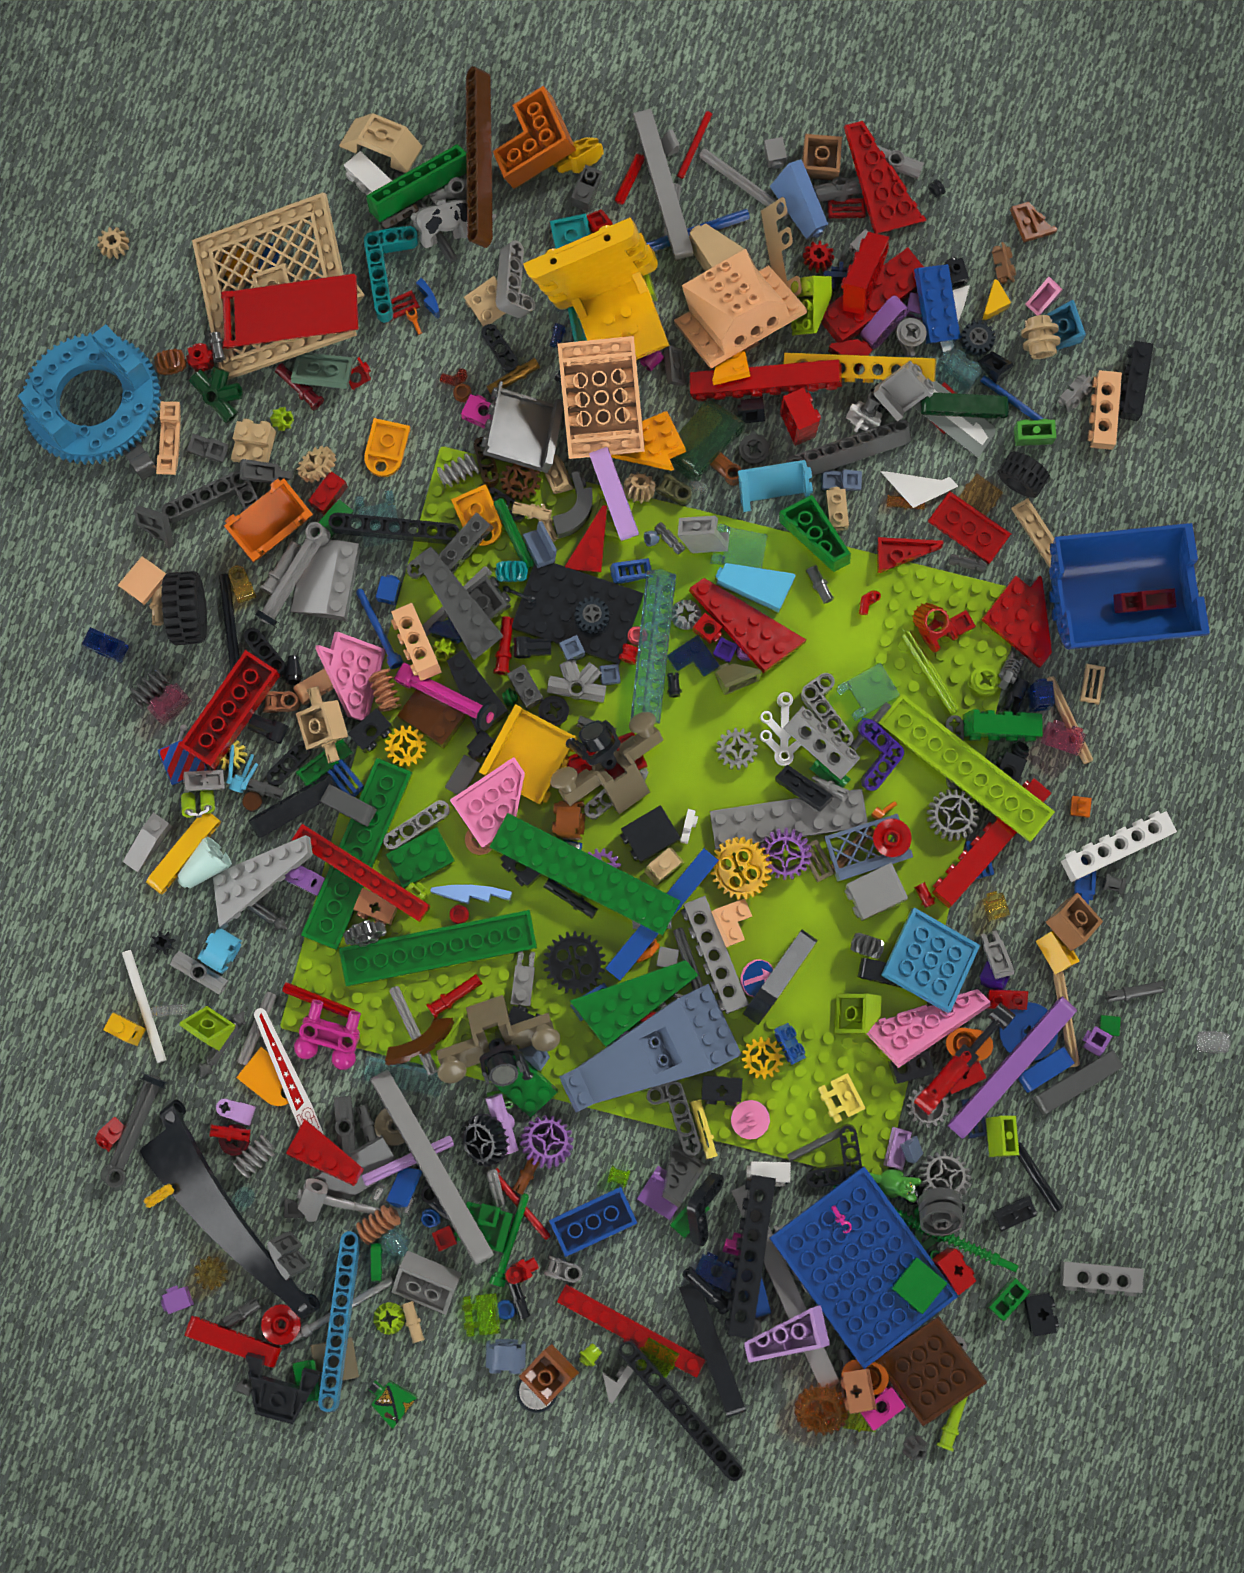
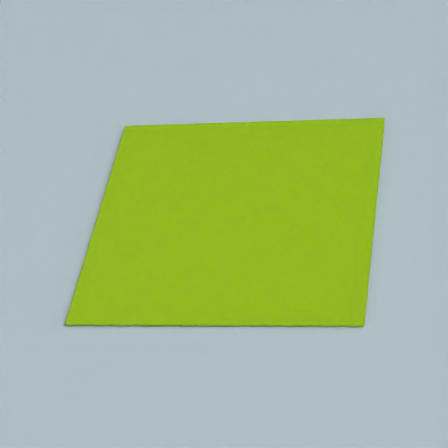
M441 447L439 449L420 520L452 523L458 526L459 531L463 528L451 499L478 488L483 484L481 475L473 470V477L466 474L465 481L459 477V484L453 480V487L446 484L445 489L438 475L437 467L444 470L445 463L451 467V460L458 464L457 457H461L464 460V454L466 453L470 457L472 455L477 464L475 454L448 447ZM484 459L481 461V463L483 465H489L491 463V460ZM495 459L499 482L494 487L506 494L507 490H502V485L504 484L501 483L500 479L505 478L502 476V471L507 472L506 465L512 467V463ZM491 471L487 472L488 478L492 480ZM540 471L538 478H541L542 483H538L540 490L535 489L536 496L530 494V500L523 497L522 502H520L519 497L515 499L516 502L527 505L535 504L541 507V504H545L546 509L552 510V519V516L570 511L577 501L575 488L554 494L545 473ZM514 472L510 475L508 481L513 478ZM518 475V481L524 486V480ZM533 481L532 483H529L528 489H530L533 485ZM586 482L587 487L585 488H592L593 511L597 494H603L601 485ZM650 498L649 502L643 501L642 504L639 501L633 502L632 515L639 535L623 541L605 535L601 572L576 570L613 583L610 566L613 563L649 558L653 574L651 578L618 584L644 593L633 627L639 626L643 628L646 632V640L641 645H633L641 650L640 654L636 657V665L620 661L619 673L621 684L606 685L604 703L584 699L575 700L568 696L547 693L550 676L564 678L559 665L566 662L560 645L551 642L550 656H531L526 659L514 658L515 637L539 638L512 629L510 672L525 665L543 696V700L549 696L563 698L569 706V715L567 720L561 725H557V727L575 735L580 742L579 732L581 728L576 727L580 716L594 721L599 720L603 722L607 720L614 728H617L616 734L620 737L631 732L629 722L635 715L641 712H651L655 715L656 722L653 726L659 730L663 741L643 754L648 766L647 771L649 772L645 783L650 793L620 814L612 806L597 819H589L585 815L584 835L580 834L583 839L569 841L583 843L581 850L586 853L591 852L595 854L596 848L599 853L602 852L603 848L606 854L612 851L611 857L617 856L618 860L616 863H621V867L617 869L665 893L671 889L703 848L713 856H718L714 852L715 844L710 811L799 798L775 781V777L785 766H781L775 761V752L766 742L760 740V733L764 730H769L772 733V739L780 746V738L766 723L760 720V715L764 711L771 712L772 719L781 727V707L777 704V698L781 693L788 692L793 697V703L789 706L790 721L802 707L808 709L801 699L803 687L823 673L831 674L834 677L835 683L832 690L824 695V697L852 733L853 741L859 734L858 724L862 717L872 719L885 702L889 703L892 707L902 694L945 726V722L950 716L956 715L963 720V714L973 709H979L980 712L995 710L996 714L1001 688L990 695L979 694V692L973 689L971 676L973 671L981 665L994 666L1000 672L1012 645L981 621L982 617L1006 586L911 562L878 573L877 554L847 547L851 553L850 564L833 572L790 532ZM592 511L587 522L580 530L553 542L557 550L556 564L565 567L588 530ZM526 516L523 521L515 522L523 538V534L537 530L539 521L537 518L529 519ZM716 516L718 518L717 530L720 533L727 532L729 534L728 551L691 553L678 537L679 518ZM662 522L666 526V530L669 529L678 539V542L685 546V550L679 555L673 551V547L671 548L661 538V534L657 535L660 537L659 542L654 546L648 547L644 542V533L655 531V526ZM504 525L502 534L495 543L489 546L478 545L455 571L454 576L462 586L485 566L492 572L490 577L494 576L497 579L495 574L497 563L501 561H520ZM430 529L427 534L434 536L437 534V530ZM448 531L446 535L452 538L455 537L456 532ZM490 532L484 540L489 541L492 538V533ZM414 541L408 564L430 547L439 555L448 544ZM725 563L793 573L796 576L778 613L717 585L718 578L715 576L720 567L723 568ZM640 565L641 572L645 573L643 565ZM817 565L823 579H826L828 582L827 586L832 596H834V599L827 604H823L817 590L813 589V583L808 573H806V570L812 566ZM413 566L411 573L415 572L418 574L420 566L417 568ZM533 566L528 568L527 579L524 581H498L500 583V586H498L500 591L504 592L503 587L507 585L510 589L523 594ZM633 566L634 574H637L636 567ZM406 568L395 610L412 603L423 625L442 607V604L426 576L412 579L409 577ZM625 568L626 574L629 575L628 568ZM705 578L805 638L806 642L764 674L761 671L759 681L724 695L715 673L719 666L728 662L713 656L719 640L716 643L713 641L709 645L692 631L693 628L688 630L678 628L671 620V609L675 603L682 599L691 600L700 608L701 617L704 613H707L713 618L689 592L690 587ZM872 590L880 592V600L869 606L868 615H860L861 597ZM510 592L507 593L511 599L509 602L511 607L497 618L494 617L491 620L499 631L501 629V617L515 618L522 597ZM927 602L947 611L949 619L967 610L976 627L962 634L955 641L946 637V635L942 636L937 640L941 648L938 652L934 653L922 639L918 627L913 622L912 615H914V610L917 609V606ZM684 607L683 613L680 615L684 616L688 622L691 612H687ZM934 611L928 615L927 625L932 622ZM448 616L427 638L432 650L435 641L441 642L442 638L453 642L454 647H457L454 652L455 654L463 650L506 707L509 714L485 731L496 741L513 709L512 706H506L502 692L506 691L507 688H510L512 691L515 690L508 679V675L493 673V669L496 667L495 653L498 651L499 641L477 659L473 660ZM391 623L387 638L394 652L401 655L404 663L412 665V660L408 661L403 651L407 649L405 644L401 646L397 637L400 634L399 629L394 630ZM706 626L704 631L707 634H711L714 632V629L711 626ZM722 628L721 633L723 635L721 637L735 643ZM912 631L959 706L960 709L955 714L951 715L902 638L904 633ZM736 651L731 662L728 663V665L738 664L759 669L752 660L743 661L739 659ZM386 652L381 670L390 669L387 664L388 655ZM585 654L584 658L576 661L579 672L589 662L597 667L599 671V666L614 664ZM437 660L442 673L429 679L460 694L447 661ZM400 667L390 669L386 676L393 677L388 682L395 683L391 690H397L393 697L400 698L396 704H401V706L390 711L381 712L393 726L391 730L392 735L395 734V728L401 731V726H404L405 730L410 726L397 717V715L416 690L413 687H410V689L406 688L394 680ZM672 672L673 675H675V672L679 673L680 689H682L680 697L671 698L667 694V690H669L667 674ZM601 675L593 684L602 685ZM982 675L983 680L981 681L980 685L984 683L990 685L989 680L992 677V675L990 677H984ZM827 679L820 681L823 687L830 686V682ZM575 685L571 690L573 693H580L582 688ZM812 690L805 691V695L808 698L815 697V693ZM517 694L518 701H516V705L526 710ZM784 696L782 698L784 702H789L788 697ZM374 697L370 713L381 705L376 704L375 700L378 697ZM540 704L526 711L540 717ZM550 704L551 711L548 712V714H553L556 718H558L557 711H559V709H555L554 706ZM819 705L816 707L819 713L826 712L824 706ZM465 714L466 719L444 749L423 735L424 738L421 741H426L427 743L426 746L422 747L426 749V753H421L423 760L418 758V764L415 765L412 762L410 768H408L406 763L401 767L411 771L413 774L388 830L389 833L436 801H445L450 808L449 815L417 837L437 827L455 862L418 881L426 887L424 892L427 896L424 902L431 906L421 922L398 909L392 924H386L385 926L387 933L378 940L456 925L452 922L449 915L450 910L456 905H463L468 909L469 919L467 922L530 910L537 949L523 951L522 966L529 967V954L535 952V972L530 1007H524L528 1008V1013L533 1016L536 1013L540 1015L549 1013L554 1029L560 1034L559 1044L551 1051H547L550 1058L539 1072L558 1089V1093L552 1099L571 1103L559 1076L577 1068L603 1050L605 1046L584 1020L580 1021L570 1006V1000L579 998L590 991L584 987L583 994H581L579 989H576L575 995H573L572 989H569L566 994L565 987L558 990L559 984L552 985L551 983L554 979H547L550 972H544V969L549 966L543 964V961L549 958L544 953L551 952L547 946L554 947L553 939L559 942V935L566 938V932L573 936L574 931H576L579 937L584 932V938L591 935V942L598 941L596 948L602 946L603 949L599 954H605V957L601 958V961L606 962V965L601 966L605 972H599L602 980L595 979L597 986L592 983L590 984V989L593 990L602 983L610 987L664 968L657 966L660 947L679 950L673 931L683 928L703 986L709 984L712 990L710 982L713 980L710 974L706 975L703 967L705 960L703 956L699 957L695 947L698 945L696 938L692 939L688 929L691 927L689 920H684L681 912L684 909L683 905L672 917L671 929H666L663 936L659 934L656 937L657 943L660 945L659 949L651 958L640 963L636 961L620 981L605 968L637 930L633 929L632 920L566 887L579 897L583 896L585 901L598 908L597 913L591 919L581 911L574 910L573 906L543 888L548 877L541 875L530 887L527 888L525 885L521 887L514 879L516 875L512 871L508 873L501 866L503 854L492 849L488 854L477 855L468 850L465 844V835L469 828L450 801L456 794L445 788L464 754L470 757L467 754L469 752L467 745L477 735L470 716ZM764 714V720H769V715ZM953 720L949 723V726H953L954 734L960 735L959 732L955 733V728L959 726V723ZM828 721V726L831 729L838 727L835 721ZM370 728L367 731V735L374 736L377 729ZM734 728H737L738 732H741L742 728H744V734L751 732L750 739L756 738L753 745H758V749L754 750L757 756H752L754 762H747V768L741 765L740 770H738L737 766L734 765L730 769L729 763L724 766V759H718L721 753H717L716 749L721 748V746L717 745V742L723 741L721 735L727 736L726 731L728 729L733 733ZM763 733V738L769 739V735L767 733ZM890 733L888 734L903 747L904 756L877 790L870 791L864 789L861 784L863 775L881 754L865 739L855 750L860 759L847 772L846 776L851 780L844 788L849 791L862 789L868 823L876 820L871 814L877 807L883 810L895 801L897 803L882 818L898 813L899 819L911 831L912 841L909 849L912 851L913 857L892 864L908 899L899 905L862 921L860 917H856L853 911L855 905L852 900H848L844 890L847 889L846 885L873 871L838 882L835 874L818 883L808 865H806V871L800 869V876L794 873V879L787 875L786 880H783L782 874L777 879L775 878L776 872L772 875L767 873L771 877L769 881H765L768 886L762 887L763 892H757V896L752 897L750 895V898L746 899L752 917L738 922L745 940L726 947L739 981L744 967L753 960L762 959L767 961L774 969L802 929L818 941L759 1025L743 1015L747 1006L728 1014L725 1013V1010L722 1011L742 1055L711 1071L676 1080L684 1089L698 1136L699 1133L689 1102L701 1099L703 1076L743 1078L741 1102L754 1100L765 1106L770 1118L769 1127L762 1136L756 1139L742 1138L735 1133L731 1125V1115L736 1106H727L725 1101H717V1105L705 1104V1100H702V1106L711 1135H714V1141L788 1159L787 1154L838 1128L840 1129L845 1124H851L857 1131L862 1167L865 1166L869 1173L881 1175L885 1170H888V1166L883 1165L892 1127L898 1128L909 1081L894 1084L888 1063L891 1060L866 1033H835L836 994L880 995L881 1016L878 1019H889L897 1016L898 1013L927 1005V1001L904 988L858 978L861 958H868L887 963L908 915L914 907L946 925L949 908L932 894L935 889L933 885L939 878L943 880L948 875L945 871L952 864L955 866L960 861L958 857L963 852L966 838L964 839L961 834L959 841H956L954 835L953 839L948 841L947 834L944 839H941V831L935 835L934 832L937 828L930 829V825L934 822L927 821V818L932 816L927 814V810H933L929 807V803H935L933 798L934 796L940 798V792H943L946 796V790L950 789L947 786L946 777ZM408 735L410 740L417 741L415 737ZM879 735L877 738V743L881 746L885 742L883 735ZM389 736L386 739H380L377 742V747L371 752L367 751L364 753L357 746L351 770L364 786L376 758L393 764L394 758L389 759L387 756L390 752L385 751V748L389 747L385 743V740H390ZM400 736L395 740L394 743H397L400 740ZM792 736L788 739V747L796 741ZM841 736L842 741H843V742H846V744H847L848 738H847V737H846V738H843V737ZM740 737L741 741L748 743L744 738ZM964 737V742L982 756H986L989 744L988 738H981L980 741H970L969 738ZM730 738V739L725 743V746H726V745H730L731 742H732V740H733V738ZM404 739V747L401 748H403L407 754V748L409 747V745ZM820 739L821 743L826 744L824 740ZM736 741L735 747L733 749L736 750L737 756L739 755L740 749L742 748L738 747ZM801 745L793 753L794 758L789 766L815 782L812 777L816 774L809 768L817 758ZM897 749L891 750L893 752L892 756H897ZM414 750V752L411 754V757H413L418 750ZM570 751L568 756H571L576 753ZM750 752L744 753L742 755V760L745 759ZM834 752L837 757H840L838 753ZM395 753L398 757L404 759L401 753ZM786 753L781 754L783 759H787ZM727 754L731 760H734L730 754ZM487 756L477 760L481 766L468 787L485 777L479 771ZM885 762L879 764V771H886L887 765ZM349 776L348 779H349L350 782L353 784V786L357 789V788H358L357 784H356V783L353 781V779ZM869 778V779H868V781H869V784H868V785H872V786H873V784H874V783L872 782L873 779ZM346 785V788L352 794V790ZM598 786L578 801H583L585 806L604 789L603 786ZM551 787L549 791L551 796L547 803L543 802L542 806L521 795L517 818L556 837L555 833L552 832V824L556 822L554 803L564 801L558 791L559 789ZM962 789L958 790V795L961 794ZM362 791L355 798L359 799ZM965 792L964 798H967L969 795ZM607 793L602 796V800L605 803H610L611 801ZM973 798L969 800L970 803L975 801ZM599 799L596 800L598 802L597 806H589V814H597L596 810L599 806H601L602 809L605 808V806H603L600 803ZM945 801L940 806L951 808L956 801ZM961 804L960 811L968 819L967 810ZM438 805V810L434 813L432 812V810L429 811L432 814L434 820L437 819L435 814L439 812L441 814L445 813L444 809L446 808V806L441 807L440 805ZM661 805L681 838L688 809L695 810V816H698L696 828H691L688 844L678 841L668 847L673 848L684 864L656 886L644 871L665 850L640 864L639 860L634 861L629 851L632 849L629 844L625 845L620 837L622 834L621 828ZM581 808V813H585L584 808ZM955 810L948 813L951 818L950 822L957 817ZM340 812L331 840L338 847L351 819ZM938 812L939 821L945 826L946 819ZM428 815L421 816L419 819L420 824L428 825L430 817ZM955 822L950 829L958 830L965 827L966 824ZM408 825L403 829V833L406 836H410L414 833V828ZM400 831L396 832L399 835L398 837L393 839L391 836L388 838V845L392 844L395 846V841L401 838V841L405 840L401 836ZM838 832L801 838V840L804 838L808 839L806 844L817 839L830 865L832 864L824 837ZM851 832L847 840L852 842L859 833ZM892 835L888 836V841H890ZM835 837L830 839L833 848L839 850L843 840ZM868 839L862 847L870 851L873 841ZM783 840L773 844L770 850L780 848L783 845ZM789 841V845L791 848L800 851L799 847L794 842ZM383 842L372 869L403 888L386 856L387 853L393 850L387 849ZM845 843L841 852H843L847 848L849 843ZM813 845L812 848L818 860L820 861L825 873H828L829 871L825 866L819 852L817 851L815 845ZM785 846V849H784V851H783V857H785V862H786V858L788 857V854H790V853H788V851H786V846ZM874 846L872 853L878 856L882 855ZM859 849L854 859L860 862L864 861L868 853ZM742 851V857L748 860V854ZM770 856L775 864L782 867L779 859ZM601 857L602 861L611 863L607 858ZM797 857L790 860L788 867L796 865L801 858ZM809 857L819 877L822 876L813 857ZM726 859V865L731 868V861ZM326 862L322 872V877L326 878L331 866ZM517 863L516 869L518 871H524L526 869V866H524L521 863ZM713 868L685 903L706 896L710 909L713 911L739 900H737V895L730 898V892L723 894V887L717 888L720 883L719 881L713 882L716 875L710 874L715 871V868ZM751 869V875L753 877H756V871L754 869ZM735 876L734 882L740 885V879ZM924 882L932 898L935 897V904L928 908H925L924 905L921 906L922 901L914 887ZM447 885H479L511 891L512 896L510 901L491 896L489 903L471 897L468 905L432 894L430 891L432 887ZM378 904L371 907L374 911L373 913L380 911ZM354 911L346 931L352 928V925L362 923L366 919L357 916V912ZM696 915L694 921L696 924L701 925L705 922V918L702 915ZM368 917L367 920L375 922V919ZM703 933L701 939L703 942L709 943L712 941V936L709 933ZM862 933L882 940L885 944L880 958L874 959L853 952L850 947L854 935ZM304 937L292 985L360 1012L361 1016L357 1028L360 1032V1040L356 1048L386 1056L388 1047L412 1041L389 992L391 988L395 986L400 988L421 1035L431 1026L433 1019H435L426 1004H431L440 998L441 994L446 995L474 976V974L479 977L483 984L453 1003L451 1009H446L440 1013L438 1018H453L455 1023L461 1013L468 1017L466 1007L501 995L504 996L509 1015L513 1006L518 1007V1005L511 1004L518 952L346 987L339 948L337 951ZM343 937L339 948L352 946L350 944L347 945ZM570 946L572 962L569 965L574 966L576 978L579 980L580 974L577 964L580 963V960H576L573 947ZM579 946L576 953L579 956H584L587 953V948ZM680 950L678 953L677 963L683 961ZM560 951L557 958L565 961L568 958V953ZM717 951L709 952L710 960L716 961L719 959ZM584 965L581 968V972L584 975H588L592 972V967ZM566 969L563 971L562 977L569 980L573 977V972ZM718 969L716 976L719 979H724L727 973L724 969ZM691 982L677 994L686 995L692 992ZM725 987L723 994L726 997H732L734 991L731 987ZM713 992L716 1001L720 1000L718 993ZM744 992L748 1004H750L754 997H751ZM288 995L280 1024L281 1028L299 1033L303 1018L309 1015L311 1003ZM672 996L665 1004L668 1005L676 999ZM322 1008L320 1019L346 1026L348 1018ZM657 1008L653 1012H658L661 1008ZM640 1022L637 1023V1024H636L634 1027H632L630 1030H632L633 1028H635L636 1026H638V1025L641 1024V1023H640ZM787 1023L795 1029L796 1039L805 1049L804 1055L806 1058L793 1065L787 1062L784 1055L787 1051L782 1052L785 1049L784 1045L779 1046L782 1044V1041L778 1043L774 1036V1029ZM307 1026L308 1031L315 1032L313 1027ZM498 1026L487 1029L503 1039ZM344 1037L347 1043H352L351 1038ZM759 1037H762L763 1041H766L769 1037L771 1044L776 1041L775 1047L782 1048L779 1051V1055H784V1058L779 1059L783 1066H777L780 1071L778 1073L773 1071L772 1078L767 1074L764 1080L762 1075H759L756 1079L754 1072L749 1075L750 1069L743 1068L747 1063L741 1061L742 1058L746 1057L742 1051H748L746 1044L748 1043L752 1046V1039L759 1042ZM443 1039L435 1045L436 1048L429 1052L437 1069L440 1067L437 1050L443 1049L440 1046ZM758 1046L752 1049L750 1055H755L758 1052ZM766 1046V1050L770 1054L774 1053L770 1047ZM761 1052L757 1059L761 1060L764 1067V1062L768 1057L764 1056V1053ZM419 1055L410 1058L411 1061L409 1062L423 1065ZM775 1061L769 1062L767 1071L774 1066ZM751 1063L756 1070L760 1071L756 1063ZM905 1064L899 1068L897 1067L899 1073H905ZM471 1066L466 1068L465 1076L485 1081L482 1073ZM848 1073L866 1109L850 1117H847L845 1111L839 1113L842 1121L835 1123L833 1117H830L828 1114L829 1110L825 1102L820 1098L821 1094L818 1088L825 1085L829 1092L833 1090L830 1082ZM675 1084L671 1085L668 1089L669 1093L673 1096L678 1095L680 1092V1088ZM724 1086L716 1089V1092L720 1093L721 1097H723L724 1093H727V1090L723 1088ZM650 1088L595 1103L587 1107L677 1131L669 1103L653 1105L648 1102L647 1092ZM653 1090L650 1093V1099L655 1102L661 1099L660 1092ZM837 1095L831 1097L836 1107L841 1105ZM678 1103L675 1105L674 1111L677 1114L682 1115L685 1113L686 1109L683 1104ZM698 1111V1115H699V1118H700L701 1125H702V1127H704V1126H703V1123H702V1119H701L700 1113H699V1111ZM687 1122L682 1123L680 1126L681 1132L688 1134L691 1131V1125ZM845 1129V1133H842V1135L847 1137V1143H843V1145L851 1143L850 1135L854 1134V1132H850L849 1129ZM840 1137L793 1161L815 1167L844 1164ZM848 1148L845 1154L847 1157L853 1158L856 1156L857 1151L854 1148ZM846 1162V1164L851 1163L852 1170L848 1173L854 1174L857 1171L855 1169V1163Z

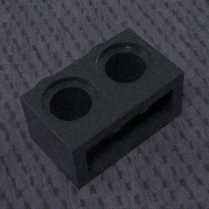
M924 1051L905 1063L906 1071L903 1074L898 1072L897 1066L892 1061H888L894 1084L935 1074L929 1051ZM919 1057L925 1061V1066L922 1069L916 1066V1060Z

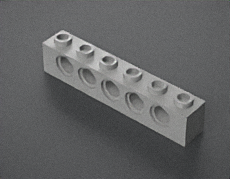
M706 896L683 904L682 915L685 921L689 920L691 927L688 928L692 939L696 938L697 940L696 950L699 957L703 956L705 960L703 967L706 975H711L713 981L710 982L713 992H717L720 1000L717 1002L721 1011L725 1010V1013L728 1014L748 1006V1001L711 913ZM702 915L705 918V922L698 925L695 923L694 917ZM703 933L711 934L712 941L709 943L703 942L701 935ZM717 951L719 959L716 961L710 960L709 952ZM724 969L727 973L726 978H717L716 971ZM725 987L733 989L734 995L732 997L724 996L723 989Z

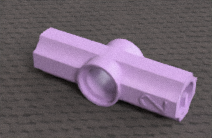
M495 1094L485 1098L491 1116L497 1117V1122H502L501 1127L506 1129L505 1135L509 1136L506 1141L510 1145L507 1147L508 1152L505 1155L518 1151L513 1133L515 1120L511 1114L507 1113L502 1094Z

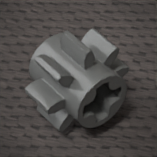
M912 1435L905 1439L903 1443L905 1449L902 1452L911 1461L914 1459L921 1460L927 1454L925 1447L928 1444L919 1435L916 1437Z

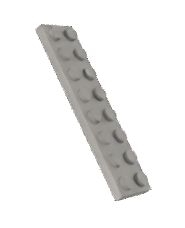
M862 789L850 790L848 796L843 794L847 797L845 801L832 796L831 802L821 812L800 798L710 811L715 850L720 849V844H726V840L730 839L732 841L734 837L740 840L744 836L746 842L752 838V844L757 842L765 843L764 838H771L770 832H774L777 835V829L779 828L781 833H784L785 828H788V833L795 829L796 836L802 833V837L840 832L866 824L868 822Z

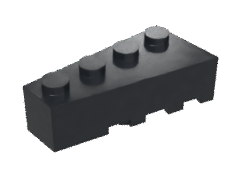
M463 650L447 660L461 695L481 705H484L486 702H492V704L497 705L496 718L489 728L509 714L506 707ZM470 716L475 731L478 734L482 729L476 726V719Z

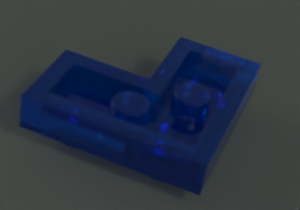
M699 635L667 655V659L676 672H679L693 662L702 676L705 677L720 666Z

